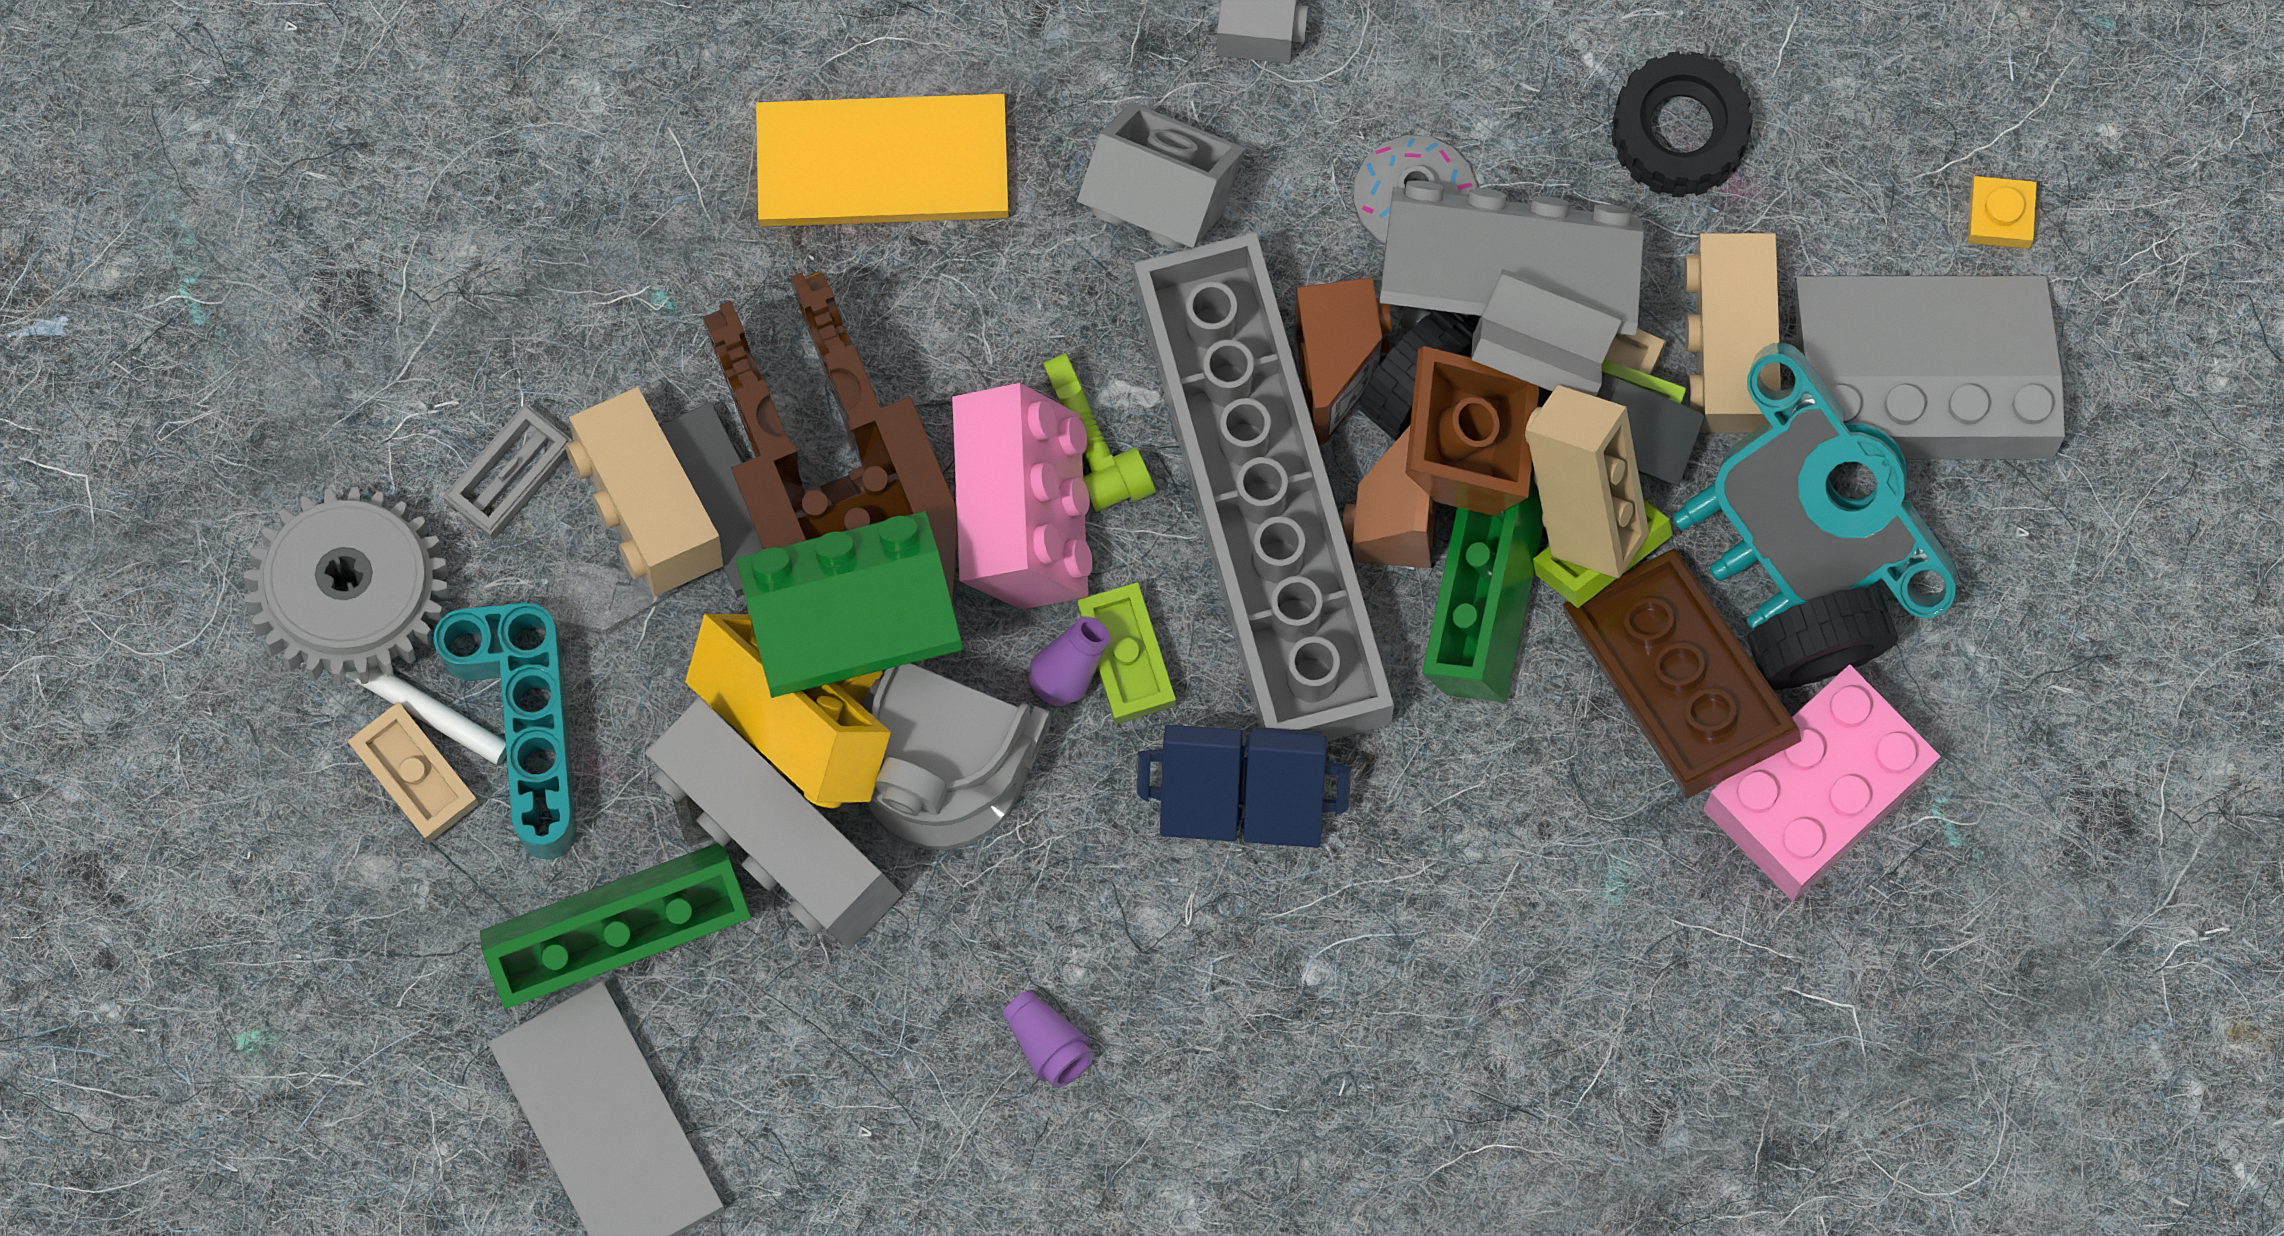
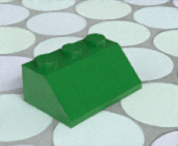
M926 511L907 516H894L883 522L842 532H830L818 538L778 548H766L754 554L735 558L771 698L963 650L939 552Z

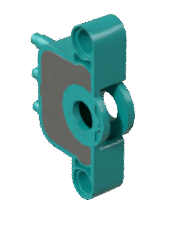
M1772 343L1763 347L1755 355L1747 376V389L1752 400L1768 422L1740 440L1725 454L1715 482L1685 502L1684 507L1673 514L1672 519L1680 530H1686L1695 523H1701L1718 510H1723L1743 540L1724 552L1719 560L1711 564L1710 572L1717 581H1724L1731 575L1739 574L1759 560L1781 590L1760 604L1758 610L1747 617V622L1753 631L1757 625L1764 623L1768 618L1780 614L1793 606L1841 590H1850L1857 587L1868 588L1881 578L1900 604L1910 614L1920 618H1934L1943 614L1952 605L1956 594L1957 569L1953 560L1911 502H1902L1907 486V462L1898 443L1884 430L1867 423H1843L1845 411L1806 357L1796 347L1786 343ZM1780 362L1787 365L1793 371L1795 383L1791 388L1776 391L1764 384L1760 370L1765 365ZM1844 462H1858L1866 465L1873 472L1877 486L1869 495L1862 498H1848L1840 495L1833 488L1829 480V473L1837 465ZM1922 570H1931L1943 578L1946 586L1936 595L1924 596L1912 588L1910 578Z

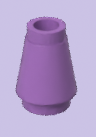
M1081 617L1075 624L1037 653L1031 661V672L1029 675L1030 685L1036 695L1054 706H1066L1071 702L1082 699L1089 688L1105 647L1110 641L1107 628L1095 618Z
M1029 990L1021 993L1005 1007L1002 1016L1009 1023L1010 1029L1040 1081L1048 1080L1054 1088H1060L1079 1077L1091 1064L1094 1054L1088 1047L1089 1037L1042 999H1039L1033 991Z

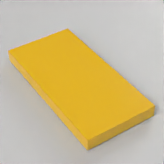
M1005 94L756 102L758 221L760 227L1009 218Z

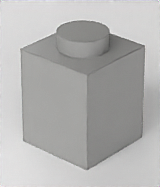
M1221 0L1216 56L1290 63L1292 42L1305 43L1308 6L1297 5V0Z

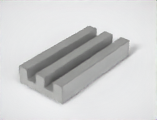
M524 403L442 497L448 506L453 510H458L473 526H478L483 534L493 541L568 456L565 445L573 442V440ZM530 425L533 426L537 431L502 468L473 503L469 502L466 497L523 432ZM549 440L552 441L553 444L488 517L485 512Z

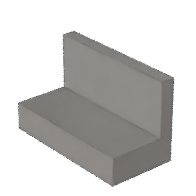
M1502 269L1473 333L1471 360L1550 391H1554L1556 386L1560 385L1596 397L1602 385V363L1622 322V315Z

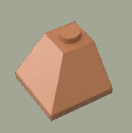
M1410 426L1358 483L1356 504L1345 503L1342 528L1346 541L1352 542L1355 563L1431 568L1437 502L1405 473Z

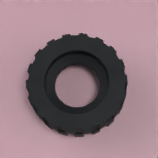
M1680 51L1670 52L1665 57L1658 59L1656 56L1647 60L1644 67L1640 70L1636 68L1629 75L1626 87L1622 86L1618 95L1612 121L1613 131L1611 136L1613 147L1616 146L1618 150L1617 159L1622 167L1626 166L1631 172L1630 177L1638 184L1642 182L1650 187V191L1658 194L1665 192L1672 194V197L1684 198L1685 194L1695 193V196L1705 194L1709 188L1715 185L1718 188L1727 181L1731 171L1735 173L1741 164L1743 154L1746 152L1753 125V113L1749 112L1751 101L1748 92H1744L1740 86L1741 80L1735 73H1729L1724 68L1725 65L1716 59L1714 61L1706 59L1700 53L1692 52L1691 55L1680 54ZM1682 96L1697 100L1704 105L1712 118L1713 129L1709 140L1695 151L1687 153L1671 151L1663 147L1652 132L1651 117L1653 112L1663 101L1672 97Z
M1433 310L1428 316L1426 315L1402 337L1400 342L1387 354L1381 365L1377 367L1371 380L1363 390V396L1359 401L1360 411L1396 441L1411 424L1418 349L1426 346L1471 358L1472 337L1477 326L1462 313Z
M1871 586L1868 588L1857 587L1850 590H1841L1833 594L1811 599L1800 605L1798 604L1768 618L1767 621L1757 625L1754 631L1749 632L1747 635V641L1757 668L1770 687L1775 690L1801 687L1802 685L1816 683L1832 676H1837L1849 664L1853 668L1868 663V661L1881 656L1888 649H1891L1899 639L1881 590Z

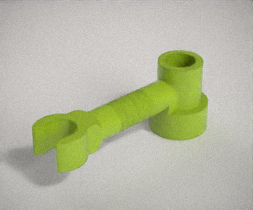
M1064 353L1043 362L1060 404L1080 414V419L1085 427L1087 447L1083 454L1092 473L1084 476L1083 481L1087 486L1089 498L1095 512H1099L1128 498H1131L1134 503L1155 494V487L1137 447L1112 456L1107 443L1104 441V437L1101 436L1102 432L1099 431L1100 428L1097 425V421L1094 420L1095 417L1092 414V410L1067 354Z

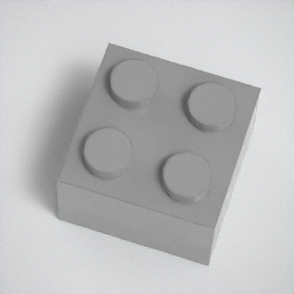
M1131 102L1100 132L1077 202L1092 207V213L1106 222L1124 225L1129 222L1149 230L1151 238L1163 245L1173 248H1184L1185 246L1194 248L1223 215L1246 148Z

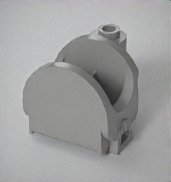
M911 663L881 670L882 675L880 679L875 680L862 703V707L891 731L880 771L875 781L871 801L865 802L874 819L892 836L908 845L927 850H951L970 845L989 835L1007 818L1020 795L1028 773L1032 770L1039 750L1050 729V712L1034 706L1030 715L1028 704L1021 703L1019 707H1016Z

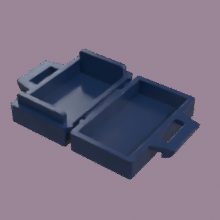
M1167 724L1164 729L1163 749L1138 751L1137 794L1148 802L1149 798L1161 800L1160 835L1164 837L1235 842L1237 840L1238 823L1241 822L1242 817L1240 804L1245 805V814L1241 822L1244 842L1319 848L1321 844L1323 813L1336 811V816L1344 813L1349 808L1352 767L1326 761L1327 737L1321 736L1320 732L1258 727L1256 731L1249 732V735L1246 736L1245 745H1242V730ZM1151 762H1162L1161 787L1150 786ZM1325 774L1338 775L1336 800L1324 799Z

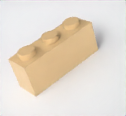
M1700 233L1694 255H1685L1684 291L1695 292L1696 314L1686 315L1685 344L1686 352H1697L1698 374L1688 375L1687 407L1702 413L1704 416L1699 433H1752L1767 423L1768 420L1750 396L1747 389V376L1755 355L1763 347L1772 343H1779L1776 233ZM1780 362L1765 365L1760 370L1764 384L1773 390L1780 391Z
M1557 385L1543 407H1537L1532 412L1525 431L1526 442L1530 446L1534 466V482L1538 486L1543 510L1542 521L1547 530L1552 557L1620 579L1649 535L1627 407Z
M639 387L569 417L573 442L565 445L568 458L579 479L590 476L598 492L592 494V500L596 511L606 529L614 526L618 528L624 540L623 543L618 545L619 551L629 574L634 580L643 576L655 597L724 566L719 534Z

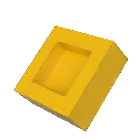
M1974 176L1970 188L1967 243L2030 249L2034 237L2037 182Z

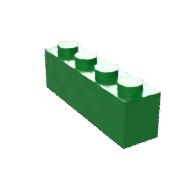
M1533 461L1529 496L1527 499L1495 516L1457 507L1422 674L1447 696L1497 702L1507 701L1534 573L1533 558L1538 554L1543 530V510L1538 486L1534 482Z
M715 843L480 930L481 949L505 1010L751 919V915L727 847L723 848L719 843Z

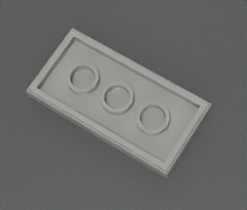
M603 981L487 1042L589 1236H678L725 1210Z

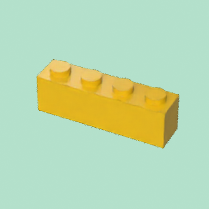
M704 613L685 683L708 706L731 724L747 743L755 746L771 761V766L776 771L785 774L803 790L804 797L810 802L827 808L840 807L842 802H870L891 731L835 682L771 698L749 614Z

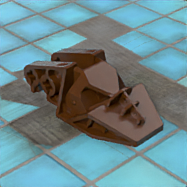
M817 271L805 277L803 272L791 276V285L846 427L848 444L851 451H856L861 467L849 471L848 475L824 485L816 484L806 489L803 488L799 475L797 449L794 442L790 443L784 431L765 379H762L749 348L744 328L731 300L720 304V310L703 316L702 320L756 457L731 467V470L748 509L762 549L778 548L818 538L830 532H842L883 522L894 516H907L926 511L952 603L958 534L956 505L911 396L880 408L854 343L852 344L849 335L845 331L833 291L822 271Z

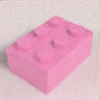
M1022 383L952 396L959 582L1021 610L1088 597V576L1092 571V554L1086 542L1085 514L1089 510L1090 498L1087 486L1083 481L1082 453L1085 452L1087 447V435L1080 419V414Z
M1850 664L1792 717L1800 729L1801 742L1723 780L1710 792L1703 809L1792 902L1802 895L1931 775L1941 757Z

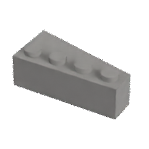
M700 697L645 752L659 767L651 778L678 804L687 795L704 810L696 821L723 848L733 838L749 854L741 865L768 891L779 883L795 899L786 909L814 936L824 927L850 950L903 895L875 865Z

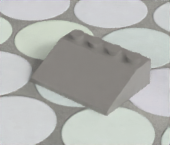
M1408 181L1406 188L1393 187L1383 258L1380 303L1481 316L1502 269L1620 314L1622 315V322L1617 333L1636 335L1644 230L1642 218L1631 217V209L1618 205L1598 204L1594 206V212L1569 209L1568 201L1547 196L1532 197L1531 204L1506 201L1507 195L1505 193L1482 188L1470 189L1468 196L1443 193L1444 187L1442 185L1428 181Z
M1796 276L1797 349L1806 357L1845 411L1843 423L1864 422L1884 430L1898 443L1905 459L2054 458L2065 437L2062 372L2047 276Z

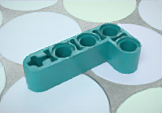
M535 603L465 608L449 612L438 622L433 639L444 667L452 676L460 680L477 681L501 678L511 818L514 830L522 846L532 856L546 860L561 857L572 847L576 838L577 827L563 650L554 620L545 608ZM537 627L546 631L542 644L535 649L521 650L514 646L517 635L526 628ZM469 633L482 637L479 649L472 655L459 657L450 653L452 644L461 635ZM540 688L551 693L547 706L540 711L525 712L519 708L520 699L529 690ZM549 750L556 755L552 768L545 773L536 775L523 770L527 757L535 751ZM535 797L546 798L547 807L554 819V822L549 824V834L544 836H538L534 828L540 824V807Z

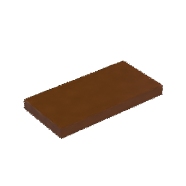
M1675 548L1623 573L1620 579L1614 580L1579 608L1569 601L1563 603L1565 617L1686 799L1801 742L1799 727Z

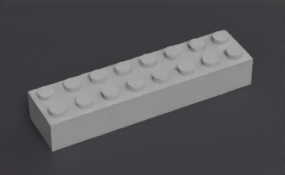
M1252 232L1135 262V292L1259 727L1320 732L1321 736H1326L1327 741L1391 725L1394 703L1257 233Z

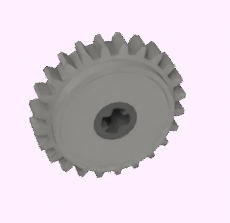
M351 487L347 500H337L332 488L325 489L324 503L316 506L306 495L301 497L302 512L297 516H294L285 509H281L278 512L282 525L279 531L266 526L262 528L261 535L267 549L250 548L249 551L251 564L257 569L244 571L243 578L246 589L253 591L245 595L244 600L248 613L256 614L251 619L256 636L267 635L264 642L267 652L271 656L286 649L283 659L286 669L292 672L302 662L307 663L306 669L309 680L314 682L321 676L324 669L332 671L334 683L342 686L346 672L356 671L361 684L368 683L369 668L379 666L387 677L393 675L391 659L399 655L410 664L415 661L414 650L411 644L417 641L421 644L430 645L433 639L431 629L426 623L438 624L440 619L444 617L442 606L436 602L449 600L448 584L441 581V579L448 576L445 558L437 557L441 553L437 536L424 538L428 530L426 520L422 516L407 523L409 513L405 502L400 501L391 510L386 509L384 493L380 491L373 495L370 503L361 501L358 487ZM344 581H357L358 586H356L355 588L351 585V583H348V591L336 590L335 586L338 584H340L343 589L346 588Z

